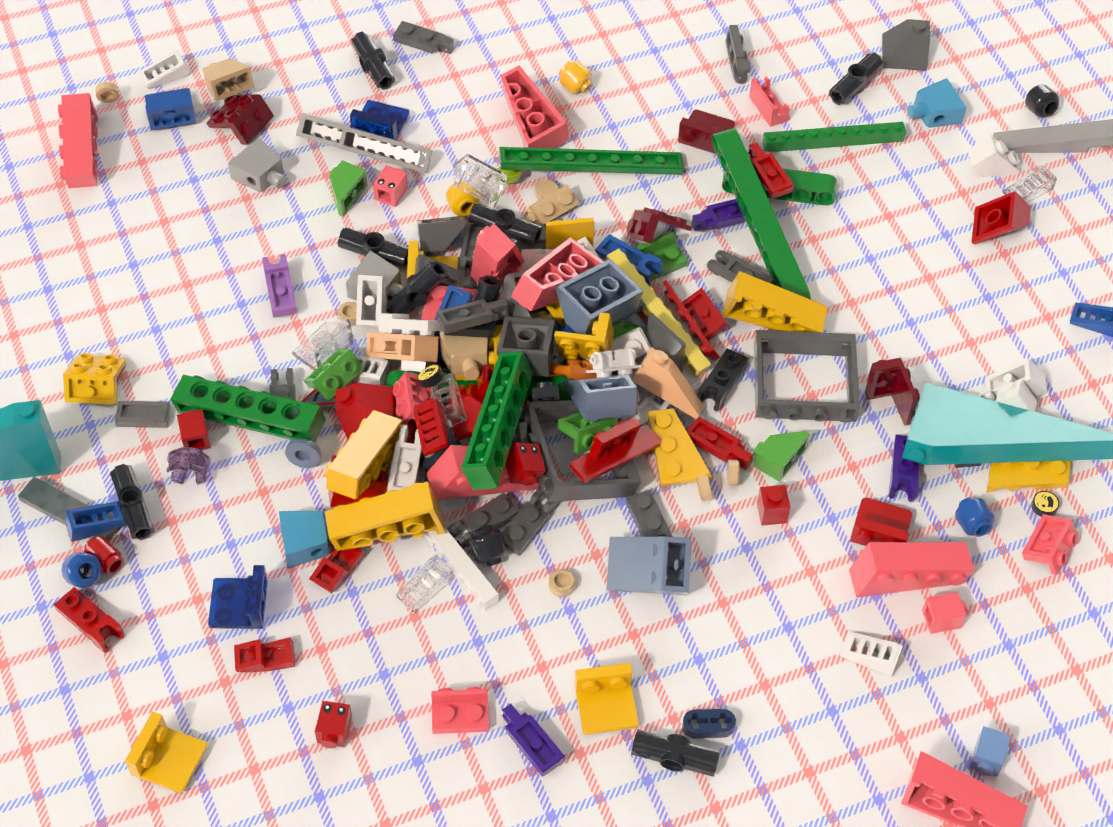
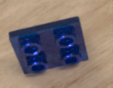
M367 100L362 111L352 110L350 123L351 127L397 140L410 112L405 108Z
M254 565L253 575H248V578L213 579L208 619L209 628L263 629L268 588L265 565Z

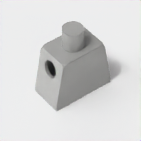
M260 138L256 139L228 162L231 179L258 192L265 191L271 185L280 189L287 181V178L283 175L282 159Z
M369 251L346 281L347 297L353 300H357L358 275L383 276L387 303L404 288L401 285L400 270Z

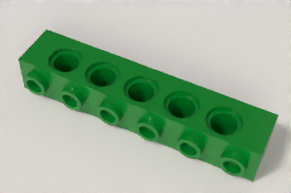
M523 351L499 353L461 468L473 490L494 489L499 486L534 373Z
M183 374L170 398L178 413L182 414L190 410L202 409L206 420L289 440L306 438L316 442L326 421L320 406L313 402L304 403L288 396L278 397L266 391H253L245 386H231L223 381L217 380L214 382L198 375L188 376Z

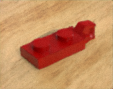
M757 142L750 144L747 154L760 182L770 197L773 199L793 192L794 186L772 152L764 153Z
M699 416L686 430L693 444L723 462L738 460L740 468L747 470L752 464L753 454L745 450L740 439Z

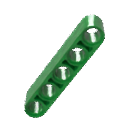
M782 168L794 186L793 192L773 199L816 205H831L835 202L837 179L834 176ZM723 173V190L734 194L725 173ZM762 185V187H763V189H764V191H765V193H766L767 198L772 199V198L770 197V195L768 194V192L766 191V189L764 188V186Z

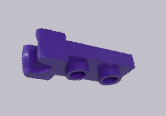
M896 434L893 445L888 497L893 499L895 498V493L902 490L907 493L908 501L913 502L918 489L919 463L902 458L908 436Z

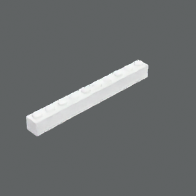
M446 528V534L437 535L436 531L423 532L428 538L430 546L437 549V554L441 559H445L449 570H453L456 573L457 580L460 583H464L468 594H472L475 597L474 600L479 607L482 606L484 610H487L499 602L497 591Z

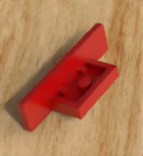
M667 280L663 281L662 283L667 289L664 291L665 296L671 303L676 302L678 305L675 309L683 321L688 320L690 325L687 328L693 337L701 339L702 343L699 346L708 357L711 354L716 360L721 358L709 340L729 325L705 290L700 288L682 301Z
M635 417L626 422L620 421L613 428L598 432L593 438V444L589 453L571 461L569 467L583 483H587L659 447L661 440L647 425L641 426Z

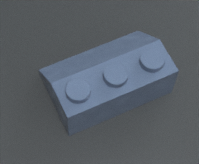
M611 259L556 287L565 322L577 334L592 335L593 323L598 321L600 312L609 313L612 323L633 313L643 294V290Z

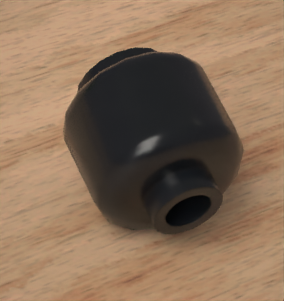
M1044 84L1036 85L1027 93L1025 105L1036 116L1045 118L1053 115L1058 109L1059 96Z
M492 525L474 530L472 532L473 536L469 539L468 543L475 561L486 563L487 566L500 563L502 561L501 556L507 552V545L501 530L493 528Z

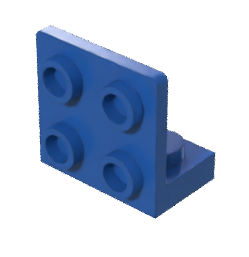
M189 88L145 95L146 113L151 130L196 123Z

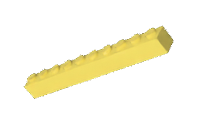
M620 249L608 254L606 260L611 259L643 290L638 306L648 317L649 314L653 313L686 343L684 364L693 376L698 378L706 373L711 366L709 359L702 354L699 346L695 345L691 336L683 330L680 322L675 320L672 312L656 296L653 288L649 287L646 283L645 278L637 272L634 264L629 262L626 254Z

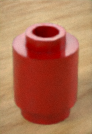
M103 536L93 537L85 544L84 553H89L97 558L100 562L102 573L114 574L123 565L124 559L121 557V552Z

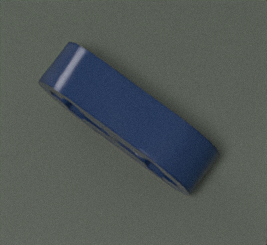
M694 709L684 715L682 730L686 736L694 739L725 738L734 732L736 718L728 709ZM719 719L725 720V723H727L726 728H721ZM691 720H697V724H699L698 729H693Z

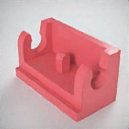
M766 76L761 86H759L758 78L752 79L749 97L768 125L772 127L790 121V108L786 103L782 106L770 89V79Z

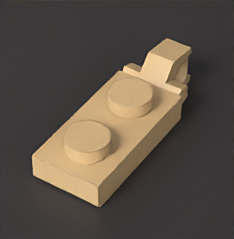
M566 184L530 205L525 210L527 215L521 219L541 226L571 211L580 203Z

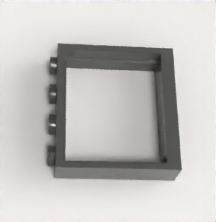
M756 330L754 340L755 418H778L794 421L802 419L818 422H856L860 409L856 335ZM763 353L845 356L848 403L764 399Z
M573 400L526 403L519 421H526L528 443L539 444L546 470L540 477V486L542 491L545 492L548 502L625 498L635 494L641 484V479L633 460L613 469L616 479L591 480L587 483L582 481L560 482L539 423L558 422L559 419L578 413L579 410Z

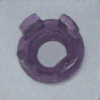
M181 447L168 453L167 461L169 465L167 473L172 472L170 476L171 481L183 484L188 471H195L196 483L198 485L207 480L206 473L210 467L211 459L203 451L192 447Z

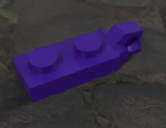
M733 199L706 206V209L701 211V213L692 216L691 225L694 231L705 230L706 228L712 230L745 222L746 220L737 200Z
M512 704L502 709V717L508 724L505 726L508 735L542 777L565 761L564 754L531 714L528 715L525 712L520 715Z

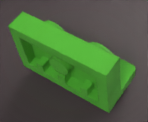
M675 232L661 235L652 240V243H641L635 247L645 254L650 253L660 258L663 263L662 273L660 275L651 273L650 281L687 266L688 259L676 244L677 235Z
M339 348L303 381L309 388L318 389L326 400H330L335 396V390L345 387L364 370V366L350 349Z
M578 412L559 419L558 429L575 439L574 452L579 455L589 451L592 447L594 436L602 430L607 431L613 428L618 423V418L610 417L602 418L598 421L584 420L581 413Z

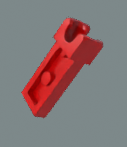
M75 587L53 604L63 617L89 638L103 653L109 651L108 646L105 644L107 637L115 636L118 639H123L125 636L123 628L109 614L104 613Z

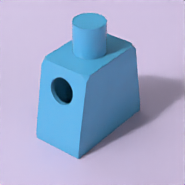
M948 78L920 89L916 94L914 105L907 107L910 119L921 117L926 127L929 128L962 124L966 112V106Z
M279 511L287 568L329 555L328 541L330 539L327 525L324 523L323 512Z

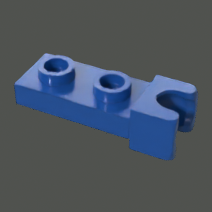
M610 234L595 249L598 256L604 261L608 254L620 249L626 254L629 262L634 264L637 272L645 278L649 286H651V273L660 275L663 271V263L660 258L650 253L645 254Z

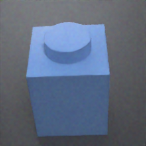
M983 726L977 738L970 767L983 775H994L997 777L1003 767L1011 735Z

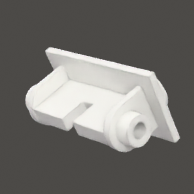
M631 348L613 350V356L612 351H597L589 358L590 363L593 365V370H586V373H597V377L612 376V371L616 370L617 375L632 374L633 368H641L642 365H635L636 352Z

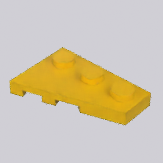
M672 408L649 411L647 414L649 428L661 440L660 446L654 449L660 486L666 487L697 482V476L707 474L709 481L712 480L711 473L675 410Z
M1071 461L990 463L986 493L995 492L996 489L1019 491V488L1033 487L1036 490L1066 488L1069 483Z

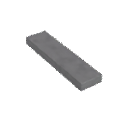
M33 477L18 494L19 501L66 525V510L88 506L36 477ZM98 516L99 521L103 520L102 516ZM119 527L88 538L103 536L109 540Z

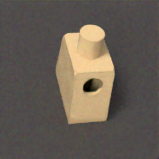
M232 58L218 63H211L202 69L208 91L216 102L255 87L250 67Z
M441 331L440 352L451 375H464L467 380L478 378L483 365H488V338L444 335V331Z

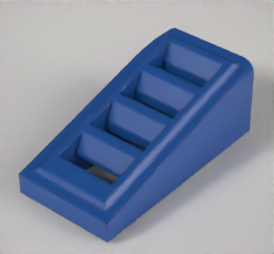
M1075 302L1070 324L1113 337V307ZM1081 312L1086 313L1084 318H1080Z
M119 501L66 510L65 524L71 542L123 526L126 523ZM112 512L114 518L109 519L108 513ZM98 516H102L103 520L99 521Z

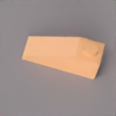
M368 332L366 357L437 362L439 337Z
M651 347L640 363L642 367L636 369L632 381L697 419L702 410L703 403L674 361L663 351L655 350Z

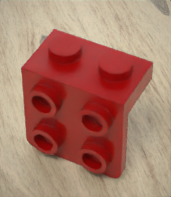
M865 497L861 500L850 542L867 546L869 542H906L913 515L912 511Z

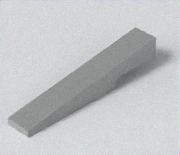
M301 113L296 136L424 173L428 171L433 150L306 113Z
M1113 119L994 132L993 137L998 141H1003L1010 151H1015L1016 153L1087 152L1089 146H1113Z

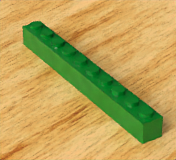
M902 121L764 132L762 143L764 152H781L904 142L906 129Z

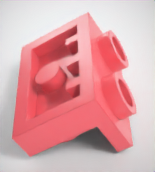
M404 372L400 380L396 381L393 387V394L396 396L397 403L396 415L402 420L403 425H407L411 419H415V406L436 398L434 386L429 388L422 387L417 379L418 374Z
M1043 514L1022 551L1024 560L1047 564L1051 574L1058 575L1060 569L1066 565L1068 554L1072 547H1075L1078 542V532L1075 530L1073 520Z
M469 687L466 690L441 688L438 691L431 692L433 734L489 732L487 689H481L480 687Z

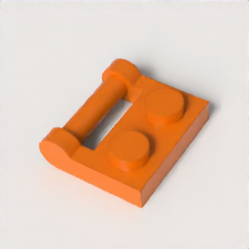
M566 359V364L556 365L552 362L549 376L563 375L569 379L577 380L597 377V373H586V370H593L590 360Z

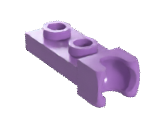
M280 255V262L278 264H271L267 257H263L262 262L273 318L296 314L297 308L286 255Z

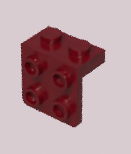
M260 94L233 95L224 100L225 104L210 115L211 118L206 124L209 128L230 127L240 143L246 145L274 117V114Z
M695 109L692 111L689 119L682 118L679 124L678 142L716 154L712 144V134L733 129L735 122Z
M644 207L643 211L635 209L633 217L627 224L628 233L626 237L652 243L658 222L687 231H692L693 227L686 225L688 221L686 219Z
M901 357L890 360L883 359L872 363L864 391L867 400L892 396L904 426L910 425L915 415V408L920 395L917 387H914L911 382L909 368L904 366Z

